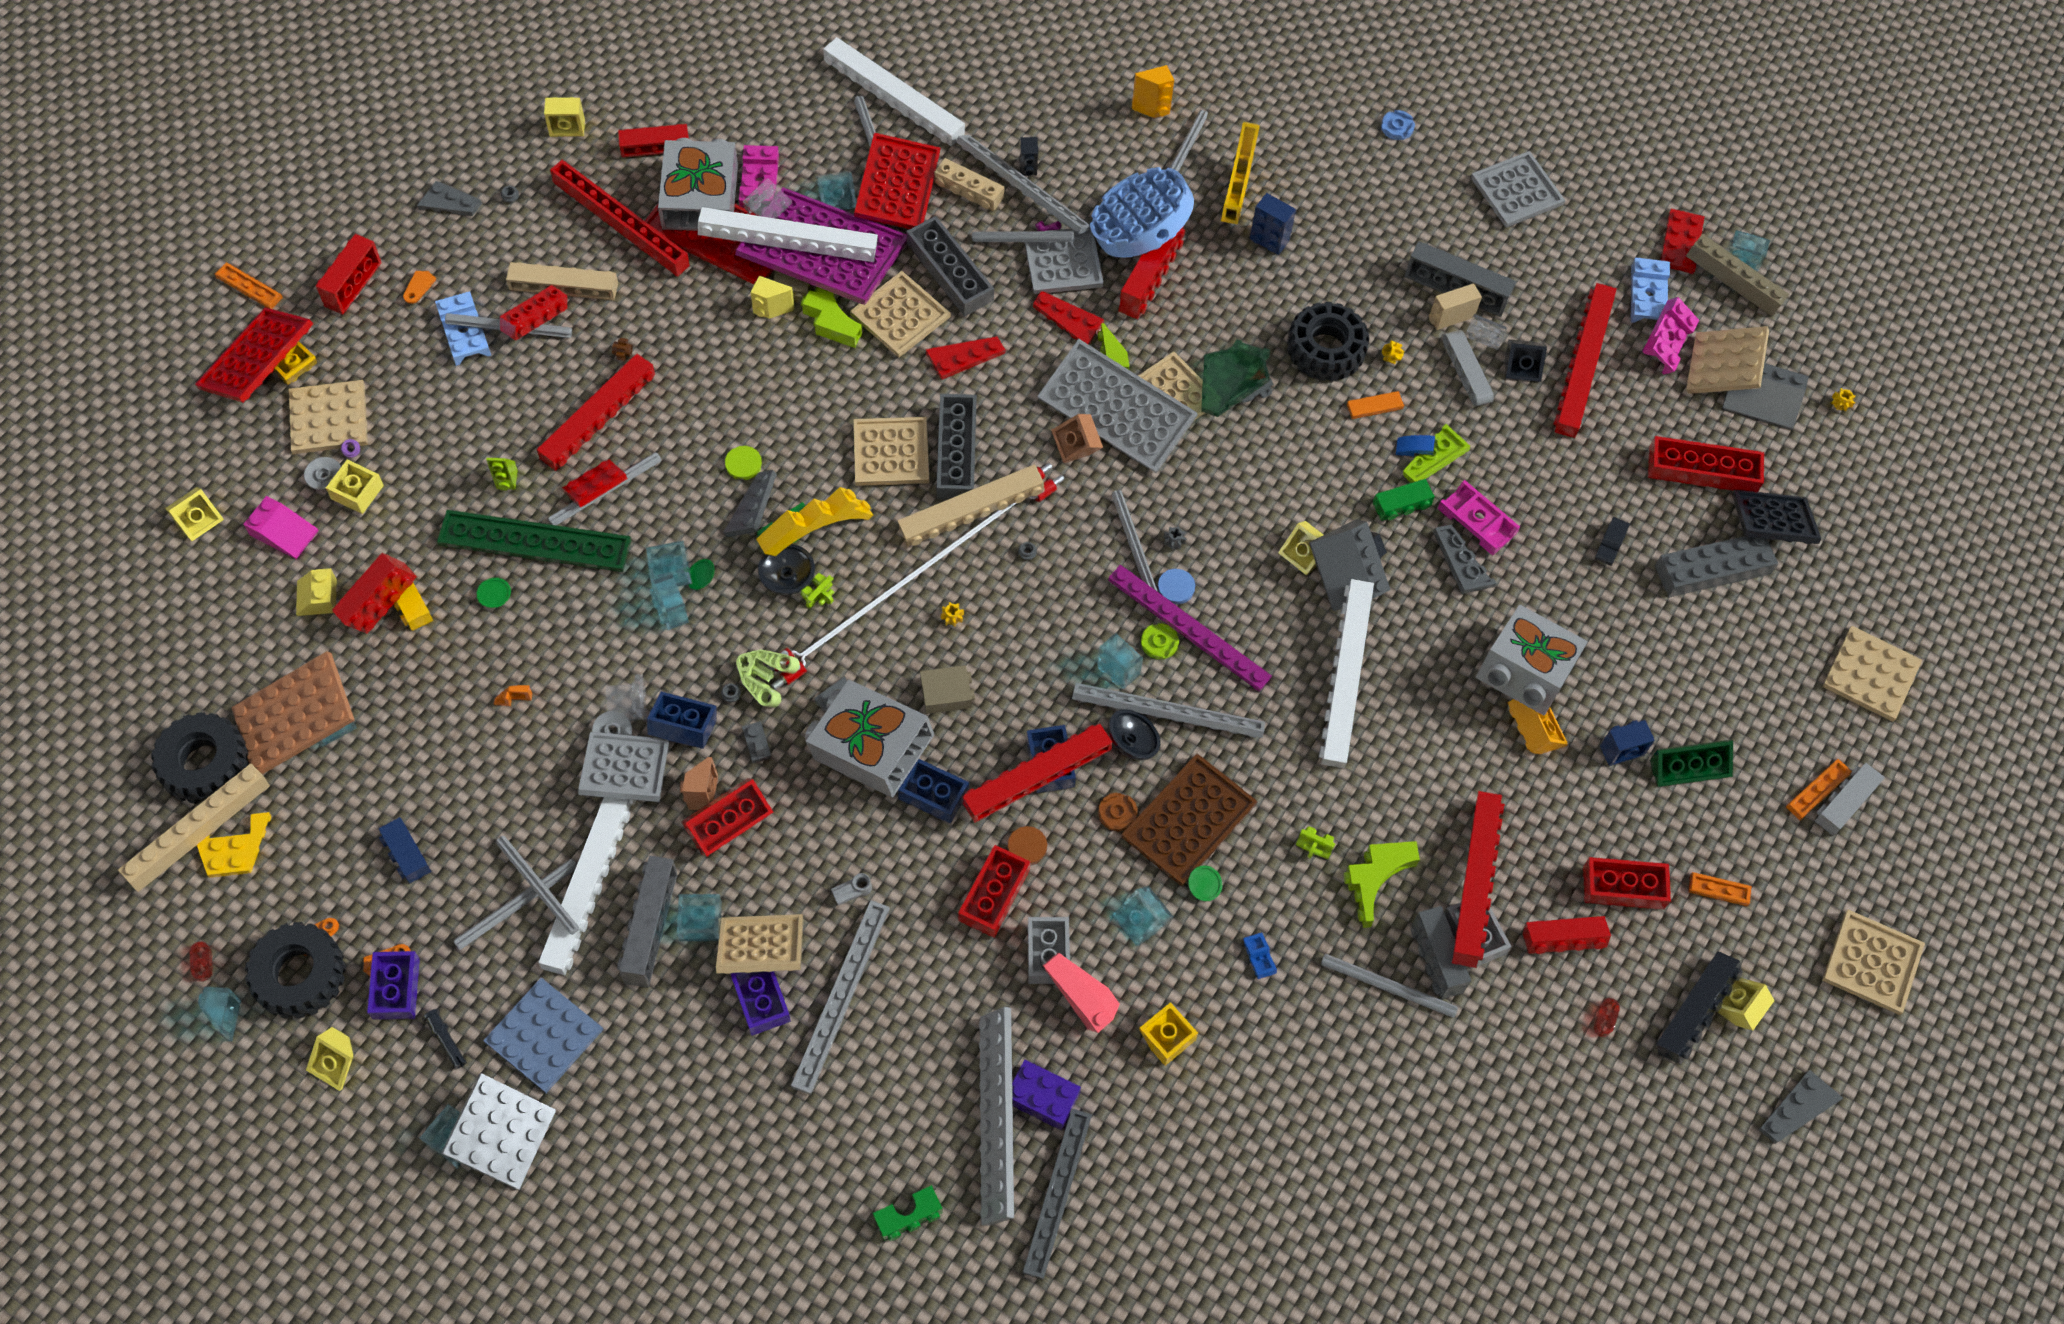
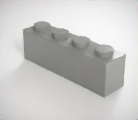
M1867 763L1861 768L1857 766L1850 774L1852 776L1851 780L1849 781L1846 778L1839 786L1841 791L1839 793L1835 791L1828 799L1830 804L1828 806L1823 804L1816 812L1819 816L1815 822L1832 836L1844 826L1885 778Z

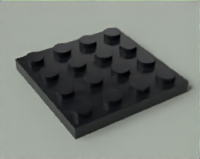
M1734 489L1732 497L1745 536L1749 538L1802 542L1805 544H1820L1821 535L1807 497Z

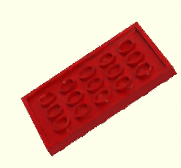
M874 132L854 217L912 229L923 223L941 148Z
M265 307L196 382V387L199 390L244 403V401L250 398L252 392L262 384L263 380L274 371V368L286 357V354L297 345L303 335L308 333L313 325L312 321L308 318Z

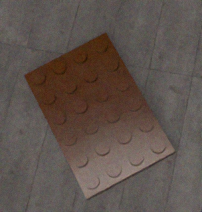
M1197 753L1122 833L1121 838L1183 887L1189 880L1191 872L1205 863L1252 811L1258 801Z

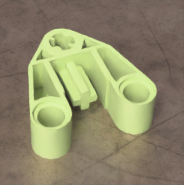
M761 649L739 655L736 665L742 684L761 705L771 708L779 706L781 703L780 693L756 678V676L758 675L768 682L770 679H773L774 671L762 665L763 662L779 671L794 674L800 666L798 659L786 654ZM789 660L790 664L786 668V662ZM771 694V700L768 702L767 698Z

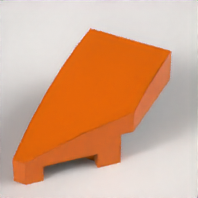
M509 686L494 699V705L511 706L512 699L531 701L532 691L530 686Z

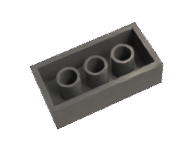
M1442 906L1419 912L1410 930L1413 938L1417 939L1418 952L1421 957H1424L1426 962L1425 969L1428 976H1431L1433 980L1432 986L1435 994L1439 995L1440 1000L1463 994L1471 983V978L1466 966L1452 963L1455 938Z

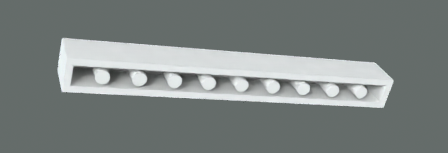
M836 37L823 49L824 61L828 65H832L840 73L850 77L852 81L857 82L865 90L875 94L877 98L884 100L892 108L900 111L905 117H909L917 125L925 128L930 134L940 138L942 142L952 147L956 143L958 136L965 134L964 122Z
M704 207L701 208L698 220V235L874 262L878 237L876 234Z
M1351 579L1350 584L1345 586L1344 596L1347 597L1346 603L1343 602L1341 609L1344 619L1340 620L1338 629L1341 632V638H1337L1336 649H1339L1338 656H1335L1333 661V667H1336L1335 674L1332 673L1330 685H1333L1332 692L1329 691L1327 703H1330V709H1326L1324 721L1328 722L1327 728H1323L1322 739H1325V742L1319 751V757L1322 758L1321 764L1345 768L1347 764L1374 583Z
M603 798L561 904L579 926V931L571 935L556 918L538 962L541 969L564 976L567 970L571 969L574 951H578L580 947V936L587 929V918L589 913L592 914L594 911V900L596 895L601 893V882L603 877L608 875V864L610 859L615 857V846L617 841L622 839V828L624 823L629 821V810L631 805H635L636 800Z

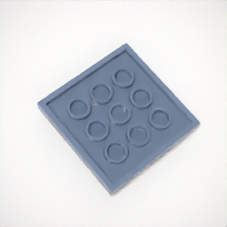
M540 978L483 1041L543 1092L547 1093L604 1029L544 979Z

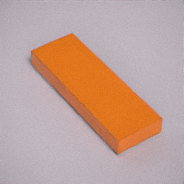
M1399 391L1347 401V407L1352 419L1402 410L1404 408Z
M1692 872L1690 874L1688 893L1748 907L1752 886Z

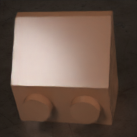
M1077 414L1051 430L1063 463L1089 456L1103 448L1091 414Z
M707 757L685 773L684 781L680 783V792L683 793L684 802L687 803L689 810H699L715 799L718 773L712 757Z

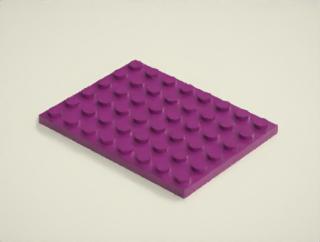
M782 187L761 217L876 234L878 237L874 262L741 242L736 249V255L865 305L906 245L907 235L870 220L854 217V214Z

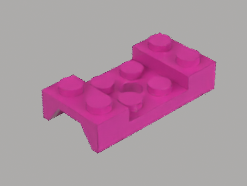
M744 145L739 206L745 208L751 203L764 204L768 207L776 197L779 163L778 146ZM757 178H763L760 182L755 181Z
M1679 297L1667 300L1642 351L1644 354L1656 356L1665 365L1662 371L1663 375L1675 372L1681 360L1678 354L1687 335L1694 332L1699 322V319Z
M1466 480L1460 484L1446 500L1442 499L1438 506V510L1450 520L1455 518L1480 540L1479 545L1492 556L1518 533L1520 528L1518 524ZM1475 513H1481L1484 518H1477Z

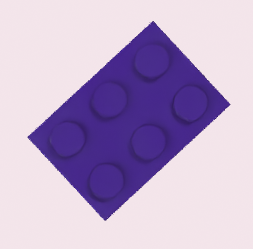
M415 951L373 952L367 1013L373 1020L415 1019L420 958Z
M774 971L730 973L751 1036L791 1022L790 1014Z
M1024 1059L1012 1083V1106L1062 1131L1080 1095L1081 1087Z

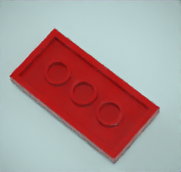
M1671 208L1668 215L1660 261L1670 262V269L1694 274L1696 263L1686 257V255L1702 235L1705 216Z

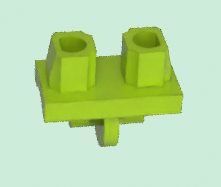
M818 573L812 580V583L817 588L813 590L808 586L801 590L800 595L806 600L808 608L811 609L817 601L821 606L825 602L830 605L833 603L832 595L834 591L830 589L833 586V577L829 575L826 578Z
M1310 826L1305 830L1302 829L1296 846L1308 851V858L1310 859L1315 854L1328 860L1335 846V843H1333L1334 837L1326 834L1322 838L1316 835V829Z

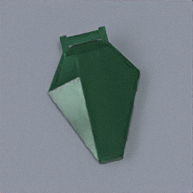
M1237 339L1233 346L1226 350L1205 354L1201 412L1219 417L1268 383L1270 376L1265 360L1270 356V349H1261Z

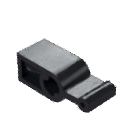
M1616 517L1611 519L1594 558L1595 560L1609 566L1613 565L1630 523Z

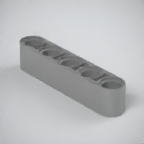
M1457 330L1443 334L1444 347L1473 406L1476 407L1493 402L1492 389L1464 332Z

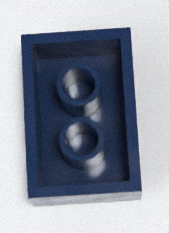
M1266 193L1255 207L1249 239L1279 255L1290 241L1296 209Z
M661 691L647 718V735L704 749L717 722V706Z
M1059 725L1027 730L1026 743L1030 760L1040 752L1045 753L1049 751L1053 745L1066 742L1068 739L1066 726ZM1075 770L1036 790V793L1075 787Z
M918 759L898 789V799L951 824L963 803L964 794L969 790V782Z

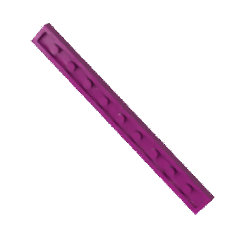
M1119 565L1109 576V582L1260 692L1271 679L1272 675L1122 565Z

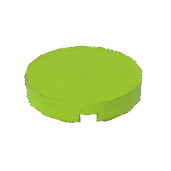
M738 446L733 448L725 458L726 470L734 479L749 480L754 478L761 470V456L753 447Z
M1164 623L1148 626L1143 631L1141 637V647L1149 657L1157 660L1171 657L1177 651L1179 645L1177 632Z

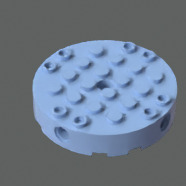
M1160 167L1147 169L1146 173L1139 175L1137 172L1112 187L1102 197V203L1099 206L1096 205L1091 215L1093 220L1090 223V228L1101 248L1107 254L1120 258L1138 256L1160 248L1162 244L1176 236V233L1184 226L1191 215L1194 197L1183 176L1175 169L1167 168L1166 170H1161Z

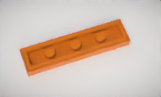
M227 262L215 273L217 279L266 308L273 309L283 298L280 293Z
M1837 759L1788 803L1786 808L1799 820L1803 819L1850 776L1852 771Z

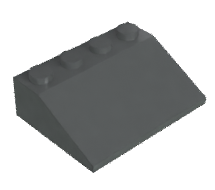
M1764 363L1761 388L1726 391L1722 410L1792 430L1806 391L1809 376Z
M1356 519L1309 542L1333 611L1342 609L1343 602L1346 603L1347 597L1344 596L1345 586L1350 584L1351 579L1374 583L1372 599L1391 590L1367 521Z

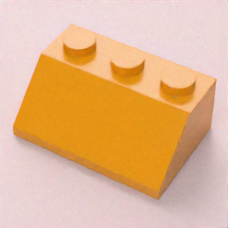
M1167 65L1135 73L1132 98L1133 110L1153 118L1170 114L1174 78Z
M1515 699L1507 702L1510 707L1509 712L1515 718L1518 724V731L1524 736L1526 740L1525 745L1531 753L1543 754L1568 745L1551 708L1548 709L1544 716Z

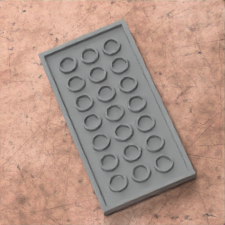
M1080 339L1077 340L1037 396L1039 400L1069 419L1077 414H1091L1099 438L1154 473L1158 472L1198 415L1191 408Z

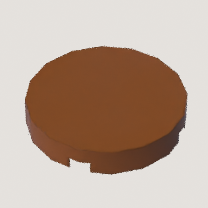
M1116 792L1102 799L1099 805L1098 816L1104 827L1112 831H1124L1137 818L1138 809L1130 796Z
M1025 826L1018 828L1011 834L1008 841V851L1031 861L1030 865H1034L1040 862L1046 855L1048 843L1045 835L1035 827Z

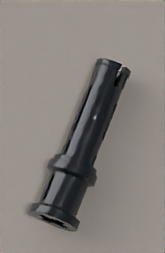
M439 1009L427 1012L422 1017V1020L431 1029L430 1034L432 1037L437 1038L454 1069H460L459 1065L461 1067L465 1066L467 1061L448 1032L449 1026L440 1017Z

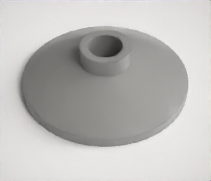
M317 458L306 467L304 472L305 481L313 489L326 490L327 485L339 471L341 465L333 458Z
M608 711L597 717L593 724L592 732L632 736V725L624 714L617 711ZM615 726L617 731L611 732L610 727Z

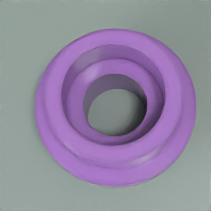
M353 439L345 440L341 445V451L346 457H356L360 453V444ZM353 445L354 450L349 452V446Z

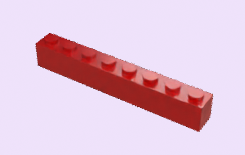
M635 354L536 449L539 459L555 471L559 467L564 466L567 460L573 454H576L585 442L590 441L592 436L598 430H601L610 418H613L622 406L627 405L629 400L635 394H638L647 382L654 378L653 364L639 354Z
M1101 724L1091 725L1083 733L1070 736L1066 742L1053 745L1049 751L1036 754L1032 760L1019 763L1015 769L1002 772L998 778L985 781L981 787L968 790L963 796V805L974 823L1109 752L1112 748V741Z

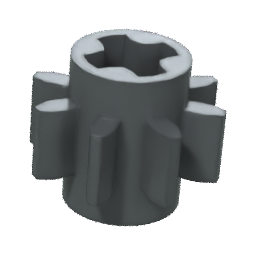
M1179 526L1169 527V533L1164 532V545H1168L1171 550L1176 548L1180 550L1181 543L1186 544V531H1182Z

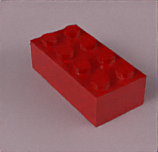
M356 233L348 240L345 248L337 255L336 260L327 268V272L317 282L316 288L324 307L342 315L346 312L382 263L374 241Z
M382 552L336 604L332 612L344 625L368 634L377 622L386 615L390 607L399 600L404 591L412 585L417 576L404 562Z
M747 778L681 821L701 855L707 857L772 814L773 810L755 781Z
M994 845L958 912V921L995 938L1030 871L1031 861Z
M1589 857L1583 865L1584 903L1664 910L1671 902L1669 864Z

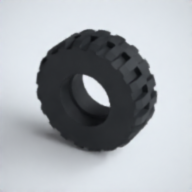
M1319 302L1311 307L1307 306L1295 316L1287 339V351L1289 356H1291L1292 363L1297 365V368L1302 373H1306L1308 377H1314L1320 381H1337L1339 378L1344 379L1349 377V374H1354L1363 364L1370 336L1367 332V325L1365 322H1362L1359 314L1354 313L1353 309L1344 307L1340 303L1325 302L1320 304ZM1318 335H1331L1337 338L1343 346L1333 349L1325 348L1319 345L1313 338Z
M199 712L196 715H185L178 721L176 719L167 729L165 728L160 733V738H157L153 745L155 750L151 753V759L153 760L151 764L152 770L170 795H174L178 800L186 801L187 799L189 803L194 804L206 800L249 765L247 762L248 750L245 745L246 742L238 729L225 717L220 718L218 714L214 713L206 715L205 712ZM202 746L217 747L214 759L207 766L198 770L184 769L185 761L192 751Z
M294 922L293 925L285 923L276 930L271 929L266 932L267 935L263 939L260 937L256 942V947L250 950L248 954L250 960L245 963V971L248 973L245 976V981L249 986L250 994L269 1013L280 1015L285 1019H290L291 1016L300 1019L304 1018L306 1014L312 1016L318 1013V1009L326 1008L330 1004L329 1001L333 997H337L340 992L338 988L340 985H343L345 980L342 973L346 971V963L343 961L344 955L338 944L324 929H318L316 925L308 923L306 926L302 922ZM304 954L313 958L312 971L303 982L294 986H282L278 982L280 968L288 959Z

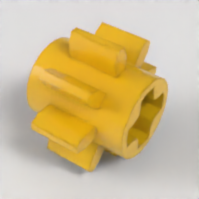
M1392 340L1390 344H1385L1382 348V354L1385 356L1383 360L1393 364L1396 361H1400L1404 355V351L1401 349L1402 344Z
M1841 388L1839 392L1833 394L1832 398L1834 400L1831 404H1834L1837 410L1847 411L1848 408H1852L1855 404L1853 400L1856 396L1850 390H1843Z
M949 602V605L942 607L941 619H945L946 626L949 624L956 627L958 622H963L964 610H959V603L952 604Z

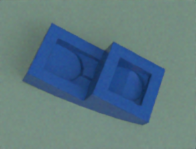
M1411 435L1398 437L1396 455L1414 457V453L1433 455L1435 436Z
M1263 933L1243 938L1257 979L1277 974V968L1269 953L1270 948Z

